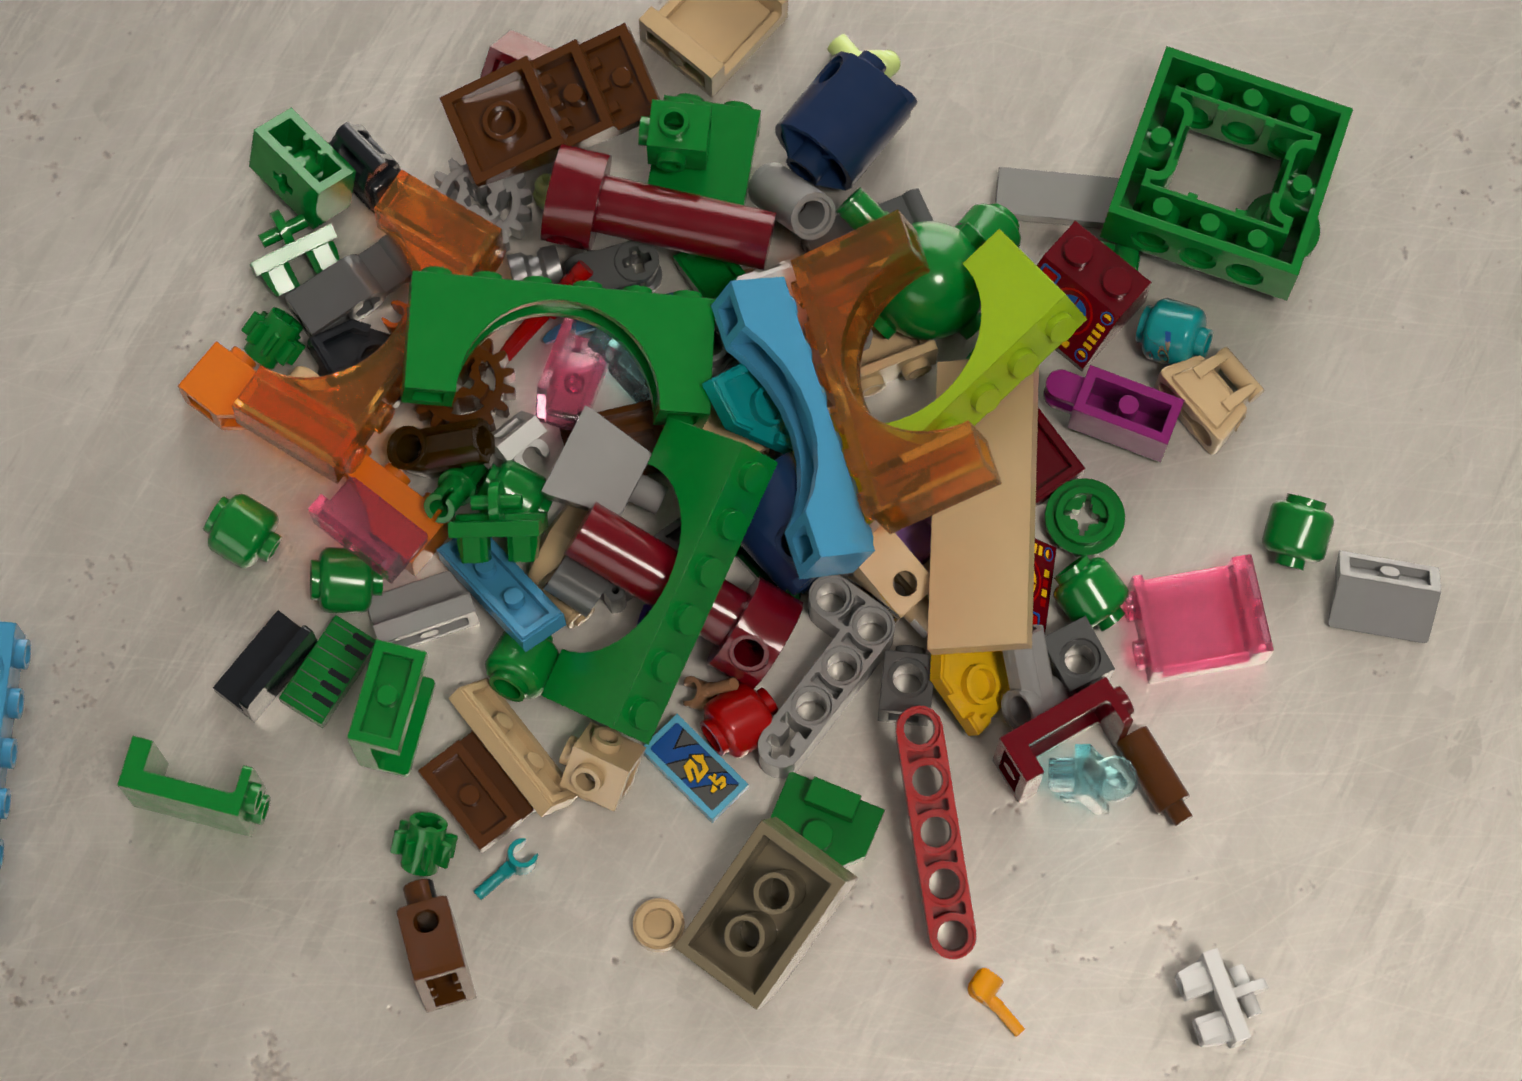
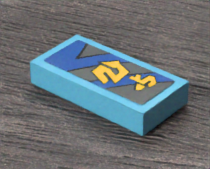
M678 714L652 737L649 745H644L646 747L644 756L711 823H714L749 789V784Z

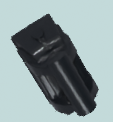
M346 122L338 128L335 136L328 144L356 170L353 193L379 219H383L414 192L407 184L396 160L373 140L370 133L361 124L353 125L350 122Z

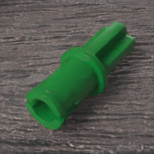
M482 464L445 470L438 479V487L424 502V510L427 516L431 519L441 509L442 512L435 522H449L455 516L460 506L469 504L471 495H476V487L484 478L488 468Z

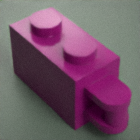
M1092 365L1089 366L1085 377L1062 369L1053 371L1047 377L1043 392L1044 400L1050 407L1071 415L1067 428L1160 463L1185 401Z

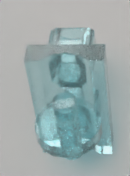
M1075 744V757L1049 758V789L1052 792H1059L1060 799L1064 803L1082 802L1094 815L1109 814V804L1107 801H1124L1132 796L1137 788L1138 774L1131 762L1118 756L1104 759L1091 744Z

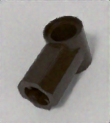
M480 418L422 429L414 426H403L391 435L387 444L388 459L394 467L428 479L439 477L445 470L450 468H465L488 464L492 454H495V436L491 433L488 422Z

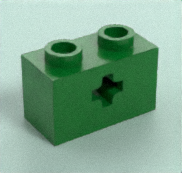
M292 107L254 129L249 167L298 215L303 214L307 224L312 229H315L350 207L356 170Z

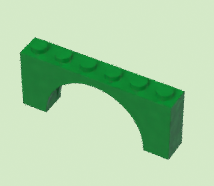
M438 266L425 267L422 271L413 270L408 292L401 402L452 407L460 372L470 355L486 338L499 329L519 320L541 316H559L582 321L600 329L616 340L629 353L647 384L653 410V425L665 426L668 417L703 429L711 411V401L702 383L712 379L715 316L711 305L716 299L702 298L701 293L692 290L675 291L672 295L653 293L651 288L640 285L626 286L623 290L603 288L602 284L594 281H577L573 285L553 284L551 279L543 276H528L520 281L502 279V275L490 271H479L473 273L472 276L452 274L451 270Z
M668 417L648 461V464L660 470L668 478L675 490L680 506V544L670 578L661 596L647 616L619 641L591 652L579 653L562 649L541 693V696L647 745H649L778 464L774 459L742 442Z

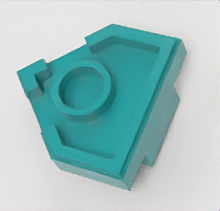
M742 363L702 383L726 430L782 454L793 451L790 435L778 408L765 388Z

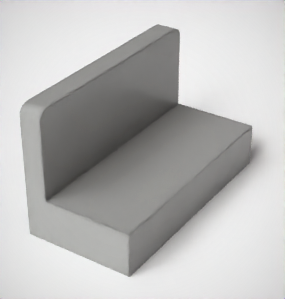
M1339 550L1335 566L1336 589L1329 613V625L1334 628L1427 643L1441 595L1439 568Z
M449 570L383 592L382 596H373L372 604L368 610L378 640L409 648L479 624L470 592Z

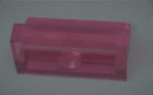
M564 317L537 386L535 415L541 423L572 431L585 405L593 409L612 359L613 346L575 335L577 320Z
M350 477L330 500L323 494H320L308 508L312 521L316 526L364 561L390 584L394 582L428 542V535L425 531L355 477Z

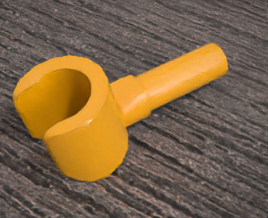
M987 968L978 969L968 984L969 995L980 1004L988 1006L992 1012L994 1011L1012 1034L1017 1037L1025 1028L1006 1007L1004 1002L995 996L1004 981Z

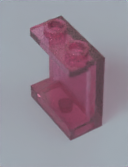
M1252 554L1232 557L1229 564L1222 567L1144 580L1142 574L1131 577L1127 587L1129 593L1122 605L1126 621L1135 622L1138 640L1132 642L1134 661L1138 671H1146L1148 684L1268 662L1274 649Z

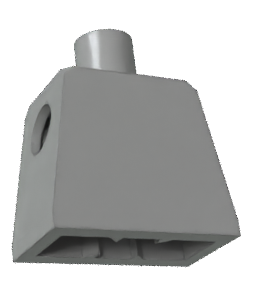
M585 405L541 490V494L547 499L585 511H589L594 502H598L619 516H622L628 502H631L656 515L669 487L643 475L651 456L647 449L592 408Z

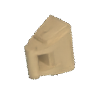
M1227 346L1208 359L1202 356H1195L1164 367L1154 384V389L1185 400L1178 419L1211 455L1218 453L1231 434L1237 431L1246 417L1247 407L1245 405L1247 402H1253L1265 391ZM1220 370L1238 389L1236 392H1233L1218 374Z

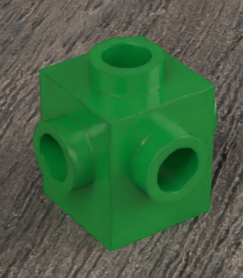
M670 96L664 100L652 99L650 117L641 116L638 146H647L648 164L656 165L657 168L667 172H681L685 168L707 170L712 129V105L695 104L691 100L679 96Z

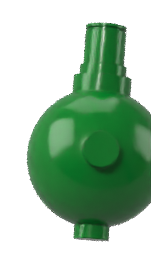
M861 187L840 205L836 213H839V216L859 235L858 239L864 244L862 250L872 259L869 271V291L876 311L868 320L885 338L889 340L896 332H899L913 339L938 340L959 333L965 340H968L980 330L981 301L979 291L972 275L963 263L987 240L970 222H967L960 229L936 221H921L907 224L898 214L892 216L887 210L883 211L865 191H862Z

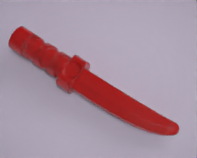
M579 260L569 270L568 274L559 281L560 283L557 284L573 285L577 281H587L594 273L587 264ZM541 316L525 319L508 338L500 351L507 353L508 361L510 362L550 318L555 320L558 316Z

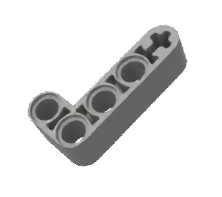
M839 575L823 576L815 580L809 590L808 599L810 620L816 627L832 637L833 640L772 718L771 724L762 731L758 739V762L760 768L766 775L773 778H787L790 772L796 773L884 659L885 650H890L893 644L895 621L889 610ZM828 593L836 594L844 601V606L838 611L827 612L818 605L817 600L822 595ZM866 623H876L884 629L885 636L875 642L867 641L859 635L858 628ZM845 662L854 668L855 675L849 680L837 681L829 675L827 670L833 663ZM815 701L824 708L825 714L819 720L807 721L801 718L797 709L804 702ZM791 728L796 735L790 742V758L783 754L777 759L772 758L771 745L778 748L781 747L788 739Z

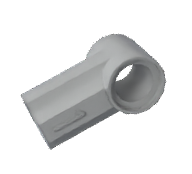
M1033 624L1032 649L1003 650L1010 690L1002 697L1001 710L1005 721L1013 730L1069 698L1063 683L1052 675L1043 625Z

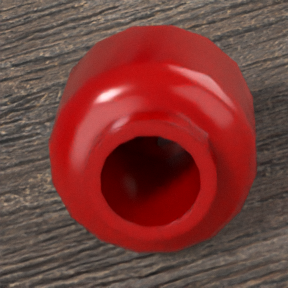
M739 683L737 690L721 693L706 703L703 709L704 720L700 722V727L709 744L719 755L723 756L727 753L734 758L740 759L758 748V739L762 731L771 724L773 716L778 712V707L764 688L761 687L756 691L745 684Z

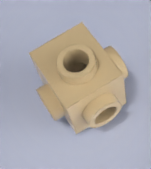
M591 721L579 738L574 735L570 736L561 753L559 763L566 767L559 786L574 792L583 800L595 802L609 810L615 811L632 787L646 747L622 736L618 731L610 727L600 726Z

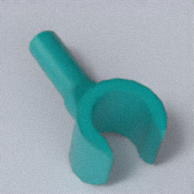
M519 838L510 844L506 862L474 890V893L480 900H483L514 874L524 876L534 870L538 853L525 863L518 862L513 856L525 846V838Z

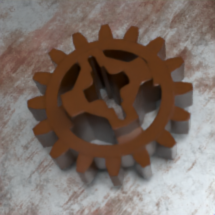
M487 338L470 355L460 372L457 384L462 387L455 393L452 407L421 404L416 409L419 421L421 422L432 417L430 427L480 418L488 422L491 432L495 431L496 427L493 417L498 415L499 417L508 418L510 415L509 408L503 401L516 400L517 396L515 388L507 385L516 381L514 368H504L509 362L507 353L500 351L493 355V340ZM488 368L495 377L494 391L490 390L489 385L483 382L487 376L486 370ZM467 380L471 382L470 389L463 387ZM475 411V412L470 413V414L461 415V414H463V413Z

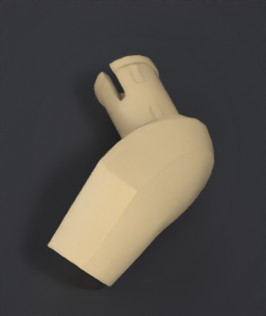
M565 505L543 534L540 542L539 556L534 562H531L528 577L564 614L567 627L572 629L575 625L579 626L594 613L595 608L593 607L588 616L584 617L544 590L566 557L564 552L588 512Z

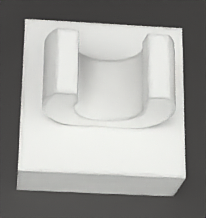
M521 410L493 433L495 436V454L493 455L504 461H516L529 468L523 461V453L528 447H534L536 452L542 457L546 458L550 455L548 445L543 440L538 439L547 430L536 415Z

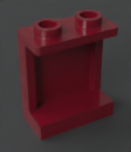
M1104 677L1000 737L992 761L1018 803H1021L1037 793L1045 771L1038 762V757L1096 724L1101 726L1113 747H1116V743L1127 736L1133 723L1131 714L1134 713V707L1126 692L1120 686L1113 688L1107 677Z

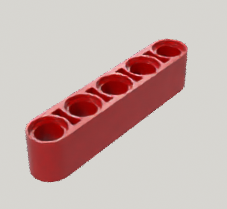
M914 706L904 710L898 716L895 723V738L927 935L930 945L940 956L946 959H960L973 950L976 943V926L944 730L939 715L933 709L926 706ZM922 714L931 721L933 734L926 743L914 744L906 738L904 724L911 715ZM924 765L935 767L941 776L939 790L929 796L919 794L912 784L914 772ZM931 817L943 818L948 823L950 829L947 841L938 847L927 845L921 837V827ZM942 868L952 870L958 879L956 891L946 898L934 896L929 888L931 875L936 870ZM950 920L961 922L966 929V939L956 949L942 947L937 938L940 926Z

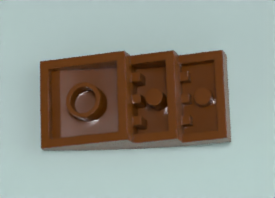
M626 23L583 43L575 39L533 60L528 56H524L439 98L474 182L478 187L555 161L562 144L587 149L639 127L641 116L650 117L652 99L661 100L632 32Z

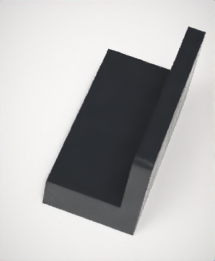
M278 610L214 685V691L255 723L295 675L317 643L314 632L306 625L298 626Z

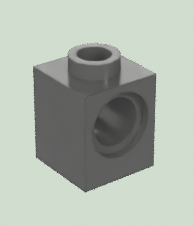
M1086 616L1045 636L1052 675L1063 683L1069 698L1104 677H1107L1109 681L1111 680L1115 668ZM1074 654L1082 655L1090 662L1091 670L1085 674L1073 673L1067 668L1065 659Z
M913 645L896 646L895 651L885 650L877 721L896 723L898 716L904 710L914 706H926L931 709L933 684L930 681L931 655L926 654L924 648ZM901 674H912L920 681L921 688L914 693H903L895 687L893 680ZM914 714L906 720L905 724L928 726L929 719L922 714Z

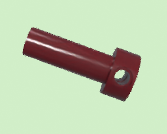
M564 144L561 145L553 166L541 224L542 241L591 251L596 235L600 233L764 270L773 236L776 212L611 176V155Z
M594 502L564 552V555L651 607L656 604L670 578L678 554L676 549L598 502ZM762 577L756 578L746 592L729 581L724 580L699 636L714 644L708 656L707 664L730 678H736L739 683L754 689L770 670L792 634L803 610V602Z

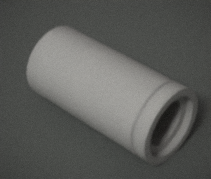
M768 163L758 168L752 175L748 187L752 203L762 210L776 212V221L800 238L805 240L818 239L824 236L833 226L836 217V208L833 200L784 165Z

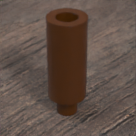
M1143 726L1116 743L1115 746L1157 814L1161 815L1167 812L1175 827L1190 820L1193 815L1184 802L1190 797V794L1148 727Z

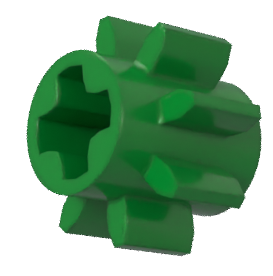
M273 307L269 313L263 311L259 314L254 311L241 329L242 332L248 335L245 339L247 343L244 346V350L253 360L269 369H275L278 363L282 366L286 362L293 365L306 347L299 341L301 338L299 334L302 332L303 327L290 314L276 307Z
M417 812L410 816L409 822L403 819L400 820L398 830H394L390 853L402 855L400 865L406 872L417 876H432L438 872L439 867L448 868L450 858H454L458 836L446 833L448 823L443 817L430 812Z

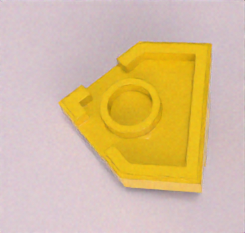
M1003 651L931 654L930 681L967 735H980L991 723V718L1001 709L1002 697L1010 690Z

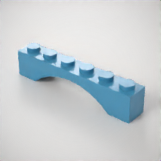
M784 277L730 281L712 303L711 307L725 350L742 363L765 388L778 408L791 438L796 460L797 491L793 513L785 530V536L799 579L854 573L875 551L873 533L869 524L865 522L858 501L857 485L850 476L842 452V440L834 428L827 407V394L819 383L812 362V349L804 338L797 317L796 301L790 295Z

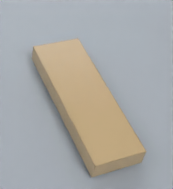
M488 678L459 687L448 698L540 817L568 807L578 797L574 792L559 786L563 772L504 697L492 689Z

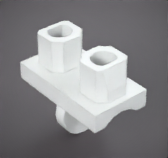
M1218 948L1206 951L1201 954L1196 961L1197 963L1178 972L1175 976V981L1184 1002L1209 994L1215 1012L1192 1021L1200 1047L1219 1046L1227 1043L1229 1049L1244 1045L1245 1040L1251 1038L1238 1001L1242 1002L1247 1018L1257 1016L1262 1012L1255 995L1269 988L1265 978L1250 981L1244 964L1229 969L1235 984L1233 988Z

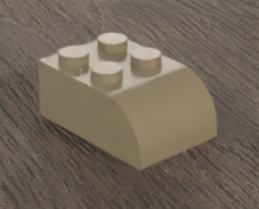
M777 817L761 820L674 948L758 1010L776 994L789 978L858 877Z

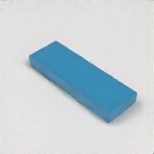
M492 537V559L489 562L462 563L457 538H453L436 549L439 560L525 652L567 625L564 614L515 562L508 561V554Z

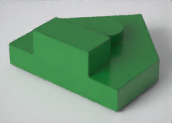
M790 772L770 818L777 817L843 867H848L866 859L885 809L861 800L862 796L815 776L812 780L795 772Z

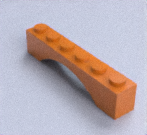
M216 341L178 385L184 401L222 430H250L275 434L300 443L325 458L347 479L361 499L368 515L376 547L416 577L436 553V549L441 547L448 538V522H435L442 510L439 509L431 519L424 510V502L431 493L426 492L422 497L408 486L411 480L404 472L389 462L383 467L369 457L372 451L362 440L351 433L344 438L331 428L334 424L333 421L321 409L313 404H310L306 409L293 399L295 393L285 382L274 375L266 379L254 370L257 364L244 351L236 346L229 351Z

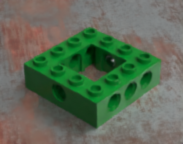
M1166 46L1100 237L1287 301L1299 276L1353 108ZM1189 130L1281 160L1269 197L1270 201L1267 204L1262 221L1246 216V211L1236 208L1234 212L1198 200V195L1189 192L1187 196L1169 190ZM1297 241L1294 250L1281 251L1284 244Z

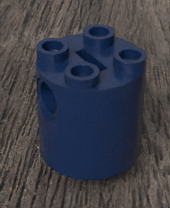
M866 50L859 56L842 51L836 53L775 126V134L787 152L788 158L786 163L792 172L812 185L844 191L851 189L909 119L911 111L917 105L915 96L905 87L895 84L884 74L886 70L885 64L873 53Z
M788 452L775 459L778 464L741 542V546L778 588L787 593L791 592L793 596H796L800 592L803 595L807 594L813 582L819 577L799 579L785 536V530L793 513L797 491L795 455L792 452Z

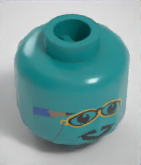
M1163 298L1154 306L1147 305L1144 309L1136 331V342L1142 344V352L1146 358L1170 366L1195 356L1205 358L1211 346L1213 330L1206 328L1207 319L1203 309L1171 298Z

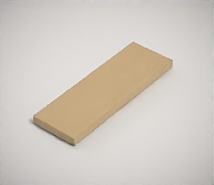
M969 359L937 362L936 399L954 383ZM1039 365L1030 376L1026 377L1001 400L993 411L983 417L964 435L955 447L946 452L934 464L927 650L932 655L1032 649Z

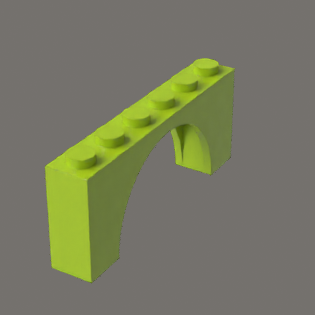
M1000 229L963 263L972 275L979 291L981 325L972 355L954 383L925 408L910 416L889 423L862 425L846 422L830 415L834 428L841 437L842 452L850 476L856 482L858 501L865 522L869 525L881 517L890 505L914 483L918 482L927 470L946 452L955 447L964 435L983 417L993 411L1001 400L1026 377L1030 376L1038 365L1063 342L1067 341L1074 334L1075 330L1087 320L1068 296Z

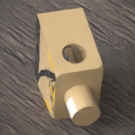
M884 522L873 532L875 551L854 573L839 575L886 607L892 614L895 623L904 617L920 636L925 638L928 635L929 599L926 595L929 593L930 574L892 528ZM893 583H898L903 587L905 596L896 593Z

